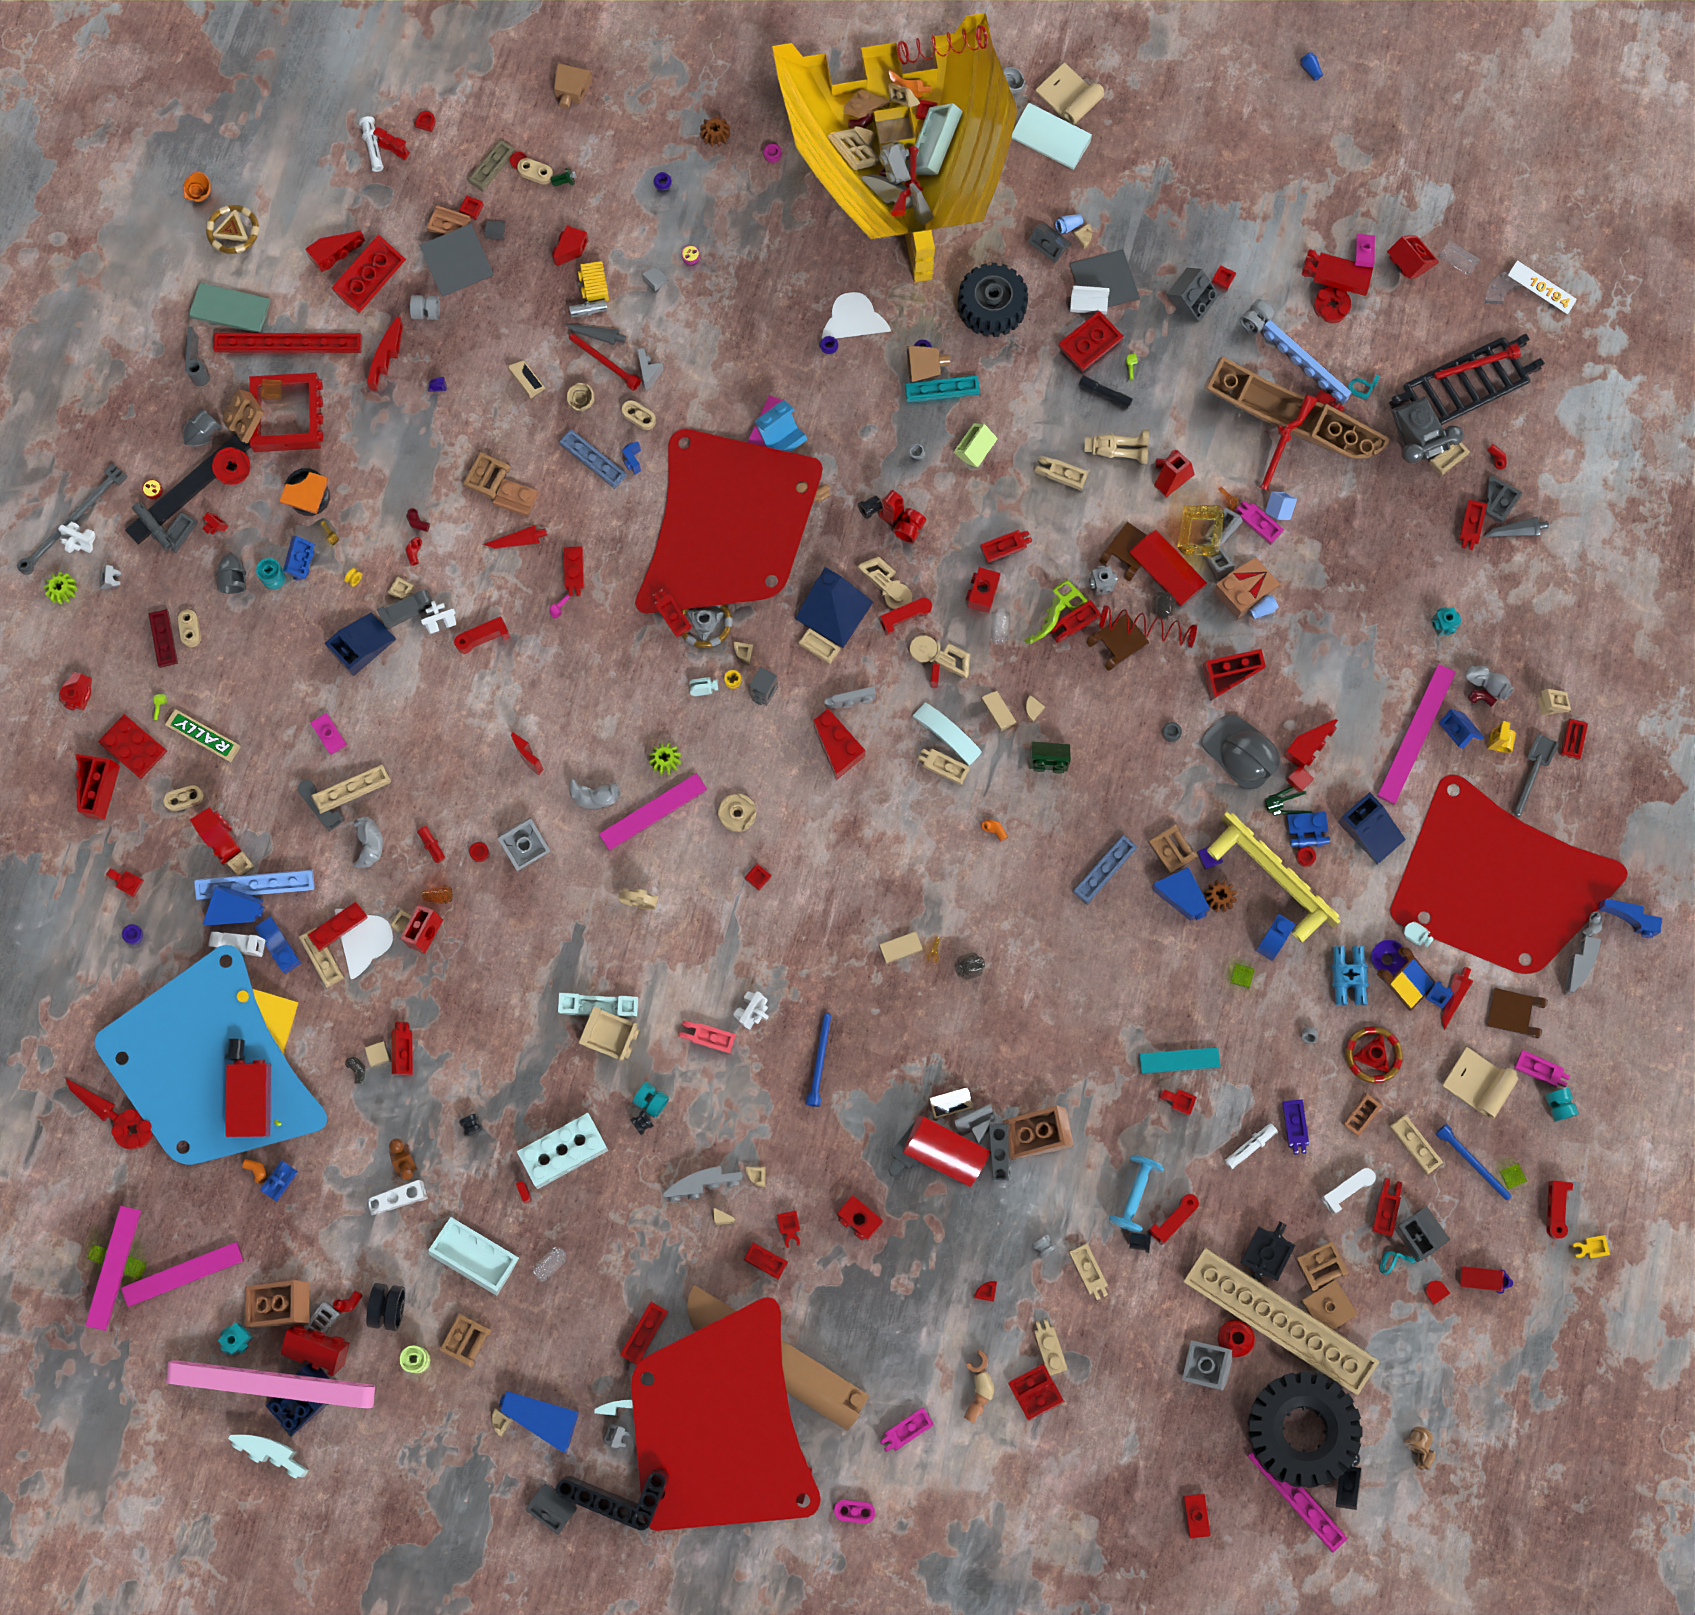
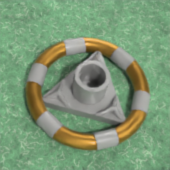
M716 605L722 612L681 609L684 615L688 613L701 641L695 639L687 632L681 635L683 639L692 646L699 648H710L723 642L732 628V615L727 605ZM725 616L722 633L706 641L722 617Z

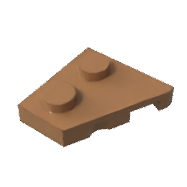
M859 89L844 106V113L862 118L867 116V114H873L874 111H878L880 107L889 108L890 100Z

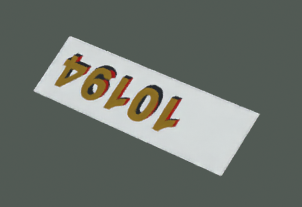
M1519 261L1515 263L1508 276L1566 314L1569 313L1577 300Z

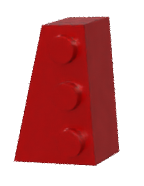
M1262 649L1204 662L1202 666L1210 700L1212 701L1266 668Z
M826 709L813 720L814 728L834 776L838 780L865 757L866 750L829 709Z
M75 753L78 766L76 771V777H78V788H76L77 812L87 818L105 821L120 765L111 759Z
M209 807L189 819L206 845L212 847V852L219 858L222 865L242 851L230 832L233 830L231 825L218 810L214 812Z
M295 1325L286 1331L281 1355L303 1363V1361L313 1364L312 1368L318 1370L319 1367L329 1370L328 1375L334 1376L345 1365L350 1342H346L342 1337L333 1336L332 1338L325 1336L324 1332H311L303 1326Z

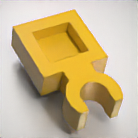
M1606 1235L1584 1239L1585 1245L1579 1242L1571 1245V1248L1578 1247L1580 1249V1254L1574 1255L1576 1259L1584 1257L1586 1253L1588 1259L1610 1255Z

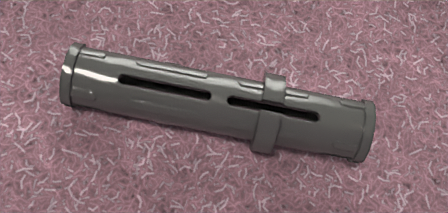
M142 502L135 503L132 506V510L149 529L153 539L157 540L165 551L172 549L175 544L166 534L164 527L157 523Z

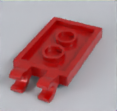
M1308 250L1302 276L1314 278L1313 282L1363 296L1367 295L1374 267L1355 266L1354 261L1322 252L1319 256L1315 250Z

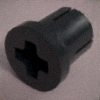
M876 495L858 503V508L866 519L871 518L872 514L883 508L881 501H879L880 499Z
M229 1039L228 1050L224 1059L230 1061L245 1060V1056H243L245 1040Z
M1131 1232L1129 1249L1144 1250L1145 1253H1149L1151 1233L1140 1234Z

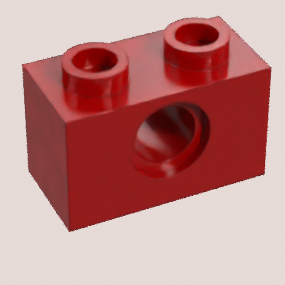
M979 567L977 573H973L971 583L974 585L972 590H968L966 600L969 601L968 608L990 613L1001 573ZM984 587L987 591L982 593L978 591V588Z
M418 905L400 939L409 948L425 954L443 919L434 910Z
M853 1195L837 1213V1216L840 1217L838 1221L846 1228L848 1226L855 1230L853 1234L861 1241L864 1238L869 1241L883 1224V1220ZM855 1215H862L865 1218L864 1223L861 1225L855 1224L853 1221Z

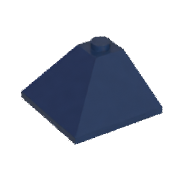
M825 567L813 585L795 620L844 648L872 606L873 601L842 576Z

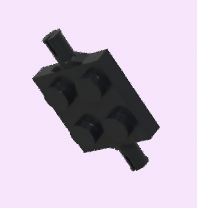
M1279 1221L1275 1231H1268L1258 1226L1241 1260L1242 1264L1254 1271L1252 1278H1256L1257 1281L1260 1280L1261 1276L1270 1277L1278 1281L1296 1246L1282 1236L1287 1224Z

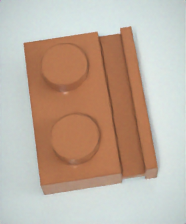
M436 205L427 230L442 236L468 225L471 217Z
M503 479L493 504L529 517L530 510H532L538 496V491Z

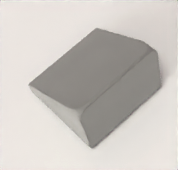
M657 267L642 274L643 280L655 292L669 280Z
M990 1120L972 1128V1134L978 1145H980L989 1131Z

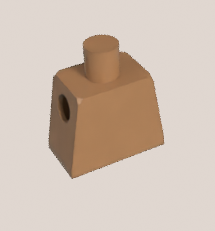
M558 63L554 91L556 98L560 99L559 106L561 108L569 109L571 102L581 103L592 83L591 71Z
M906 346L909 382L940 375V366H950L949 354L939 355L938 348Z

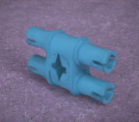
M1338 946L1332 947L1333 964L1331 969L1333 974L1332 987L1335 989V1006H1340V1004L1342 1006L1348 1005V987L1355 989V1006H1360V1004L1361 1006L1368 1005L1366 988L1369 986L1367 982L1368 965L1365 963L1364 946H1360V948L1358 946L1352 947L1353 964L1351 965L1345 963L1344 946H1340V948ZM1348 972L1354 976L1351 980L1348 976H1345Z

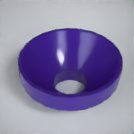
M1394 940L1379 942L1371 953V962L1377 971L1380 969L1388 970L1394 975L1406 962L1398 954V950L1402 945ZM1382 955H1390L1392 963L1385 965L1381 960Z

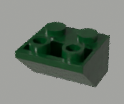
M1031 742L1029 769H1033L1035 772L1053 770V773L1057 774L1068 771L1071 762L1070 744Z

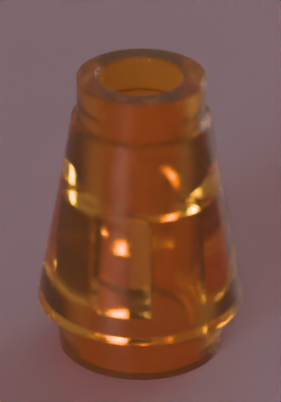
M443 885L423 890V901L447 904L453 898L452 888Z

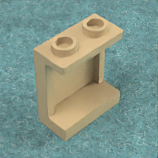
M593 1007L579 1044L623 1061L624 1058H629L632 1051L629 1045L632 1039L636 1041L640 1029H637L638 1024Z

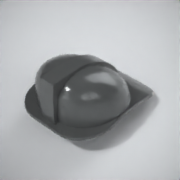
M1226 715L1221 717L1203 736L1202 743L1204 749L1238 785L1244 788L1255 789L1260 787L1279 766V752L1271 740L1238 716Z

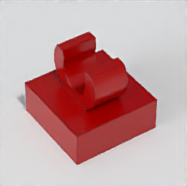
M207 512L203 517L208 522L203 527L207 534L211 533L214 535L217 530L225 532L229 527L217 514Z

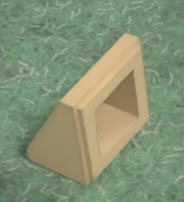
M856 126L854 130L867 145L873 147L877 136L876 133Z
M714 1208V1222L716 1225L735 1223L734 1217Z

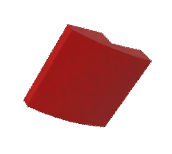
M513 732L511 737L519 755L531 770L540 775L544 770L540 760L532 755L533 752L529 743Z
M1045 1364L1008 1382L1028 1421L1065 1402Z

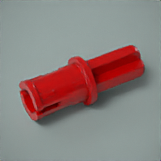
M428 826L420 828L417 834L422 839L425 850L429 851L435 863L442 862L445 856L438 846V840L434 839Z

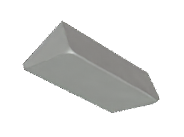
M988 1104L955 1120L954 1127L957 1133L964 1136L972 1132L973 1127L987 1120L993 1122L995 1117L991 1105Z

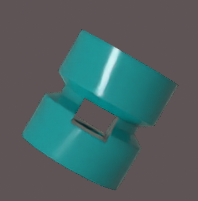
M265 558L257 564V576L266 588L275 590L284 585L286 575L277 560Z
M646 1081L636 1093L632 1103L641 1109L646 1108V1113L656 1118L662 1112L670 1097L662 1091L657 1092L656 1087ZM649 1096H653L648 1103L647 1099L649 1098Z
M1564 1088L1545 1095L1548 1106L1552 1107L1550 1112L1554 1122L1579 1115L1576 1104L1571 1102L1573 1095L1570 1088Z

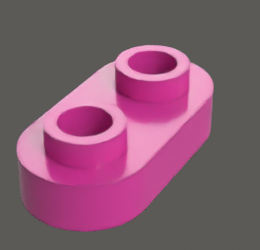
M841 1500L835 1505L834 1514L840 1521L867 1524L874 1519L875 1509L867 1502ZM843 1506L847 1507L849 1510L846 1515H843L840 1512V1509ZM862 1509H867L869 1511V1515L867 1517H863L861 1515Z

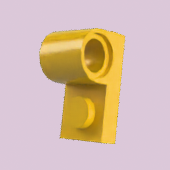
M1502 721L1491 731L1487 749L1503 753H1511L1513 751L1516 732L1509 729V722Z

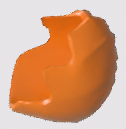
M202 172L192 173L184 181L183 197L195 202H202L207 199L211 192V183L208 177Z

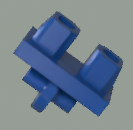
M281 1160L260 1191L278 1202L298 1171Z

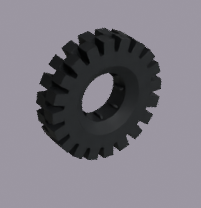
M1293 1372L1269 1383L1255 1399L1248 1417V1440L1251 1442V1450L1255 1458H1258L1262 1468L1267 1473L1270 1472L1276 1480L1282 1483L1286 1482L1290 1484L1289 1486L1314 1488L1334 1481L1343 1475L1355 1461L1354 1459L1361 1447L1360 1438L1363 1437L1362 1426H1360L1359 1421L1361 1417L1359 1410L1355 1409L1353 1405L1354 1400L1349 1393L1346 1394L1342 1390L1343 1387L1337 1382H1331L1328 1380V1377L1321 1374L1313 1375L1311 1372L1294 1374ZM1297 1408H1302V1411L1310 1409L1318 1414V1418L1321 1417L1326 1429L1323 1430V1433H1326L1323 1444L1317 1445L1319 1449L1312 1452H1306V1450L1300 1452L1290 1446L1291 1443H1287L1283 1435L1285 1427L1282 1426L1285 1416L1291 1415L1290 1411Z

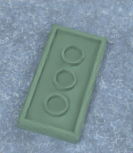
M199 283L189 317L244 331L261 333L271 301L269 298Z

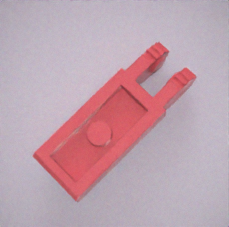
M683 1020L682 1025L684 1027L695 1029L696 1031L694 1036L685 1032H679L678 1037L727 1054L731 1053L736 1034Z

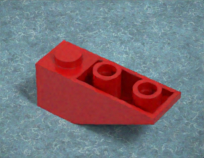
M361 231L320 238L305 250L316 267L321 272L332 268L334 263L340 259L347 257L348 253L352 250L359 248L365 242Z
M1334 719L1297 736L1284 754V757L1298 767L1310 766L1316 758L1313 756L1315 751L1318 750L1320 752L1327 743L1324 741L1327 735L1331 737L1336 731L1337 727L1335 724L1338 720Z

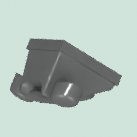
M1424 396L1391 410L1403 445L1402 458L1408 463L1427 460L1434 455L1450 450V444L1458 445L1463 441L1464 432L1462 428L1451 425L1445 430L1443 429L1429 403L1428 397Z

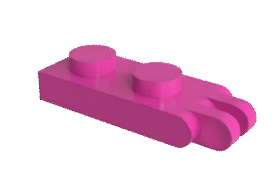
M1242 501L1241 506L1236 508L1243 522L1270 545L1283 533L1284 529L1255 504L1251 503L1249 505L1246 501Z
M1524 1050L1520 1052L1514 1067L1515 1070L1556 1088L1558 1085L1562 1087L1567 1086V1082L1561 1080V1078L1565 1080L1570 1078V1075L1564 1073V1068Z
M921 1408L885 1432L886 1438L881 1440L880 1444L883 1445L889 1441L890 1445L884 1448L885 1452L892 1448L896 1451L932 1427L934 1423L925 1409Z

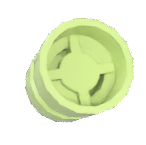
M408 1346L400 1355V1364L407 1372L422 1373L430 1365V1355L422 1347Z

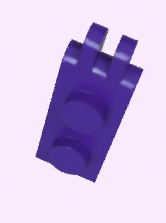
M1303 1099L1283 1101L1282 1108L1288 1147L1293 1148L1294 1155L1299 1153L1298 1146L1301 1148V1153L1306 1154L1309 1138Z

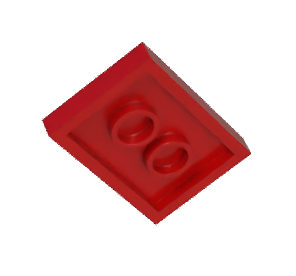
M1098 311L1059 342L1058 347L1083 372L1122 341L1124 336Z
M125 714L98 741L101 746L140 779L167 753L164 747Z

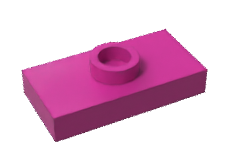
M1357 234L1355 266L1373 267L1375 263V236Z
M327 713L310 723L330 755L347 746Z

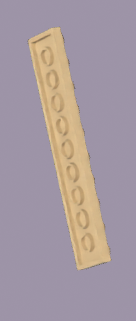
M1206 1247L1184 1279V1283L1356 1395H1359L1380 1362L1373 1355Z

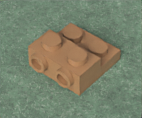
M238 389L232 396L230 406L225 409L222 420L228 430L235 431L242 442L248 443L264 411L252 393Z

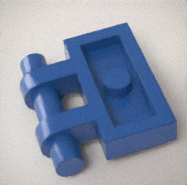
M1326 812L1289 814L1286 816L1289 835L1297 836V839H1290L1291 847L1298 846V848L1310 845L1322 847L1324 844H1330V837H1322L1321 833L1328 832ZM1314 833V838L1304 837V834Z

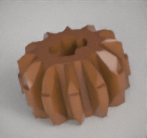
M719 115L716 119H713L712 116H710V120L704 119V124L700 126V136L704 139V143H710L711 147L714 144L720 147L721 142L726 144L727 138L730 137V126L726 120H720Z
M1215 880L1214 885L1209 883L1207 886L1209 890L1204 891V894L1207 896L1205 897L1206 902H1210L1209 908L1214 906V912L1216 913L1219 911V908L1225 913L1227 908L1232 909V903L1237 901L1233 897L1237 894V891H1231L1232 884H1229L1228 887L1225 886L1226 880H1223L1221 885L1218 880ZM1218 893H1222V900L1219 899Z

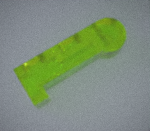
M92 1244L86 1259L103 1265L108 1248ZM128 1256L123 1274L141 1280L148 1262Z

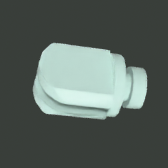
M710 677L692 679L689 682L690 694L692 696L713 694V689L715 691L719 690L718 680L714 679L711 682Z
M1417 922L1409 923L1405 927V937L1416 945L1421 946L1424 943V946L1428 948L1434 939L1432 936L1428 937L1430 933L1428 929Z

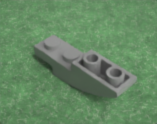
M721 1166L701 1170L676 1182L663 1193V1197L668 1199V1202L681 1201V1197H688V1200L700 1199V1195H705V1186L708 1189L720 1188L719 1185L727 1184V1187L739 1186V1182H743L742 1172L722 1174Z

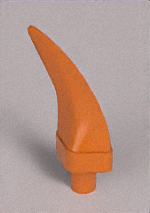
M889 70L892 82L909 88L916 98H921L923 93L931 92V86H923L922 80H904Z

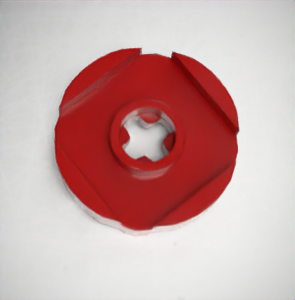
M1331 286L1321 289L1314 301L1316 315L1328 323L1342 321L1351 309V299L1347 291ZM1330 301H1333L1337 305L1335 306V308H1332V306L1328 305V303H1330Z
M232 447L220 450L215 455L212 464L215 477L224 485H238L244 482L249 476L251 467L248 456L243 451ZM228 462L236 463L235 471L226 469Z
M132 1109L121 1113L114 1121L111 1130L116 1143L128 1150L145 1147L153 1137L151 1122L143 1120L138 1111ZM136 1124L138 1132L130 1135L129 1127Z

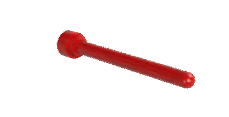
M575 334L569 335V339L625 380L626 386L629 389L635 391L640 386L642 379L637 375H629Z
M1516 343L1509 345L1505 351L1436 372L1434 378L1441 379L1505 358L1512 360L1520 358V348Z

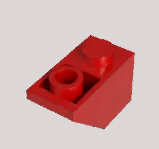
M566 225L565 230L561 231L559 235L558 246H555L552 252L555 265H562L583 255L589 241L587 232Z
M1178 452L1164 464L1154 487L1167 498L1195 475L1191 461Z

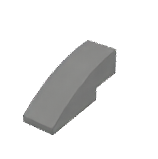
M870 174L861 178L885 203H896L899 194L908 188L902 183L896 185L890 183L887 177ZM911 195L906 198V209L913 206Z
M1585 936L1580 940L1578 954L1572 955L1569 960L1565 995L1569 996L1575 992L1589 975L1596 961L1601 939Z

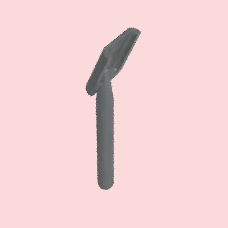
M1537 734L1528 754V758L1534 761V764L1531 767L1515 808L1514 815L1516 817L1522 815L1540 764L1548 766L1559 745L1558 742L1540 734Z

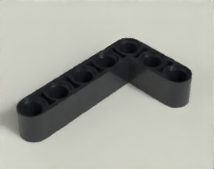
M663 1469L654 1470L646 1481L638 1504L573 1476H565L559 1481L556 1486V1493L567 1501L642 1531L647 1529L654 1520L669 1477ZM653 1476H660L663 1481L662 1484H656ZM563 1483L570 1484V1492L563 1489ZM582 1491L589 1492L590 1499H584L581 1494ZM646 1495H652L655 1498V1503H648ZM601 1499L608 1500L609 1507H603L600 1502ZM622 1506L626 1507L629 1512L628 1515H622L619 1508ZM641 1514L645 1515L648 1522H640L638 1516Z

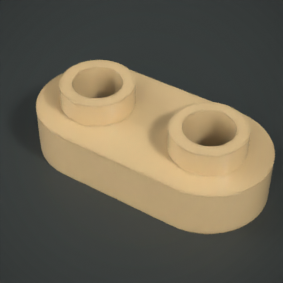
M528 158L522 159L518 163V173L521 177L540 184L551 182L553 171L548 165ZM525 165L530 166L528 169L524 168ZM545 171L547 174L542 175L541 172Z
M627 401L623 404L622 414L625 419L643 430H650L655 426L656 418L653 412L635 401ZM630 410L635 411L633 414L628 413ZM645 420H650L649 423H644Z
M187 609L178 616L180 638L185 646L195 647L201 641L199 619L194 611ZM190 616V619L185 621V617ZM189 634H193L191 638H187Z
M190 785L168 792L164 797V805L170 811L175 812L200 804L204 795L199 787ZM193 794H197L195 799H191ZM177 799L178 803L172 805V802Z

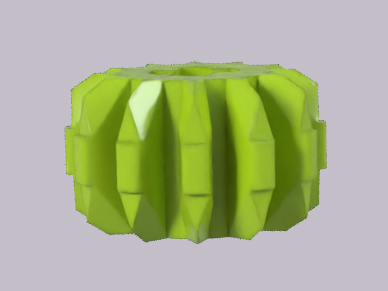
M59 572L58 576L52 574L51 580L46 579L48 585L44 586L45 595L47 598H50L51 602H58L62 605L64 600L70 603V597L76 598V595L73 593L78 591V588L75 586L76 581L69 574L64 575L62 572Z
M660 743L659 749L655 746L653 747L655 753H649L651 758L649 764L654 765L652 768L654 772L659 770V774L663 775L664 771H666L670 775V769L677 771L676 765H681L679 760L681 753L677 752L676 746L671 748L670 743H667L666 747L663 746V743ZM666 756L668 761L664 762L662 757Z

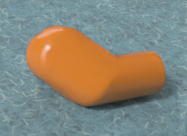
M994 820L982 822L981 828L986 832L995 833L1000 842L1008 838L1000 822Z
M245 1159L242 1168L251 1170L255 1177L254 1181L257 1184H263L267 1178L264 1165L260 1162Z

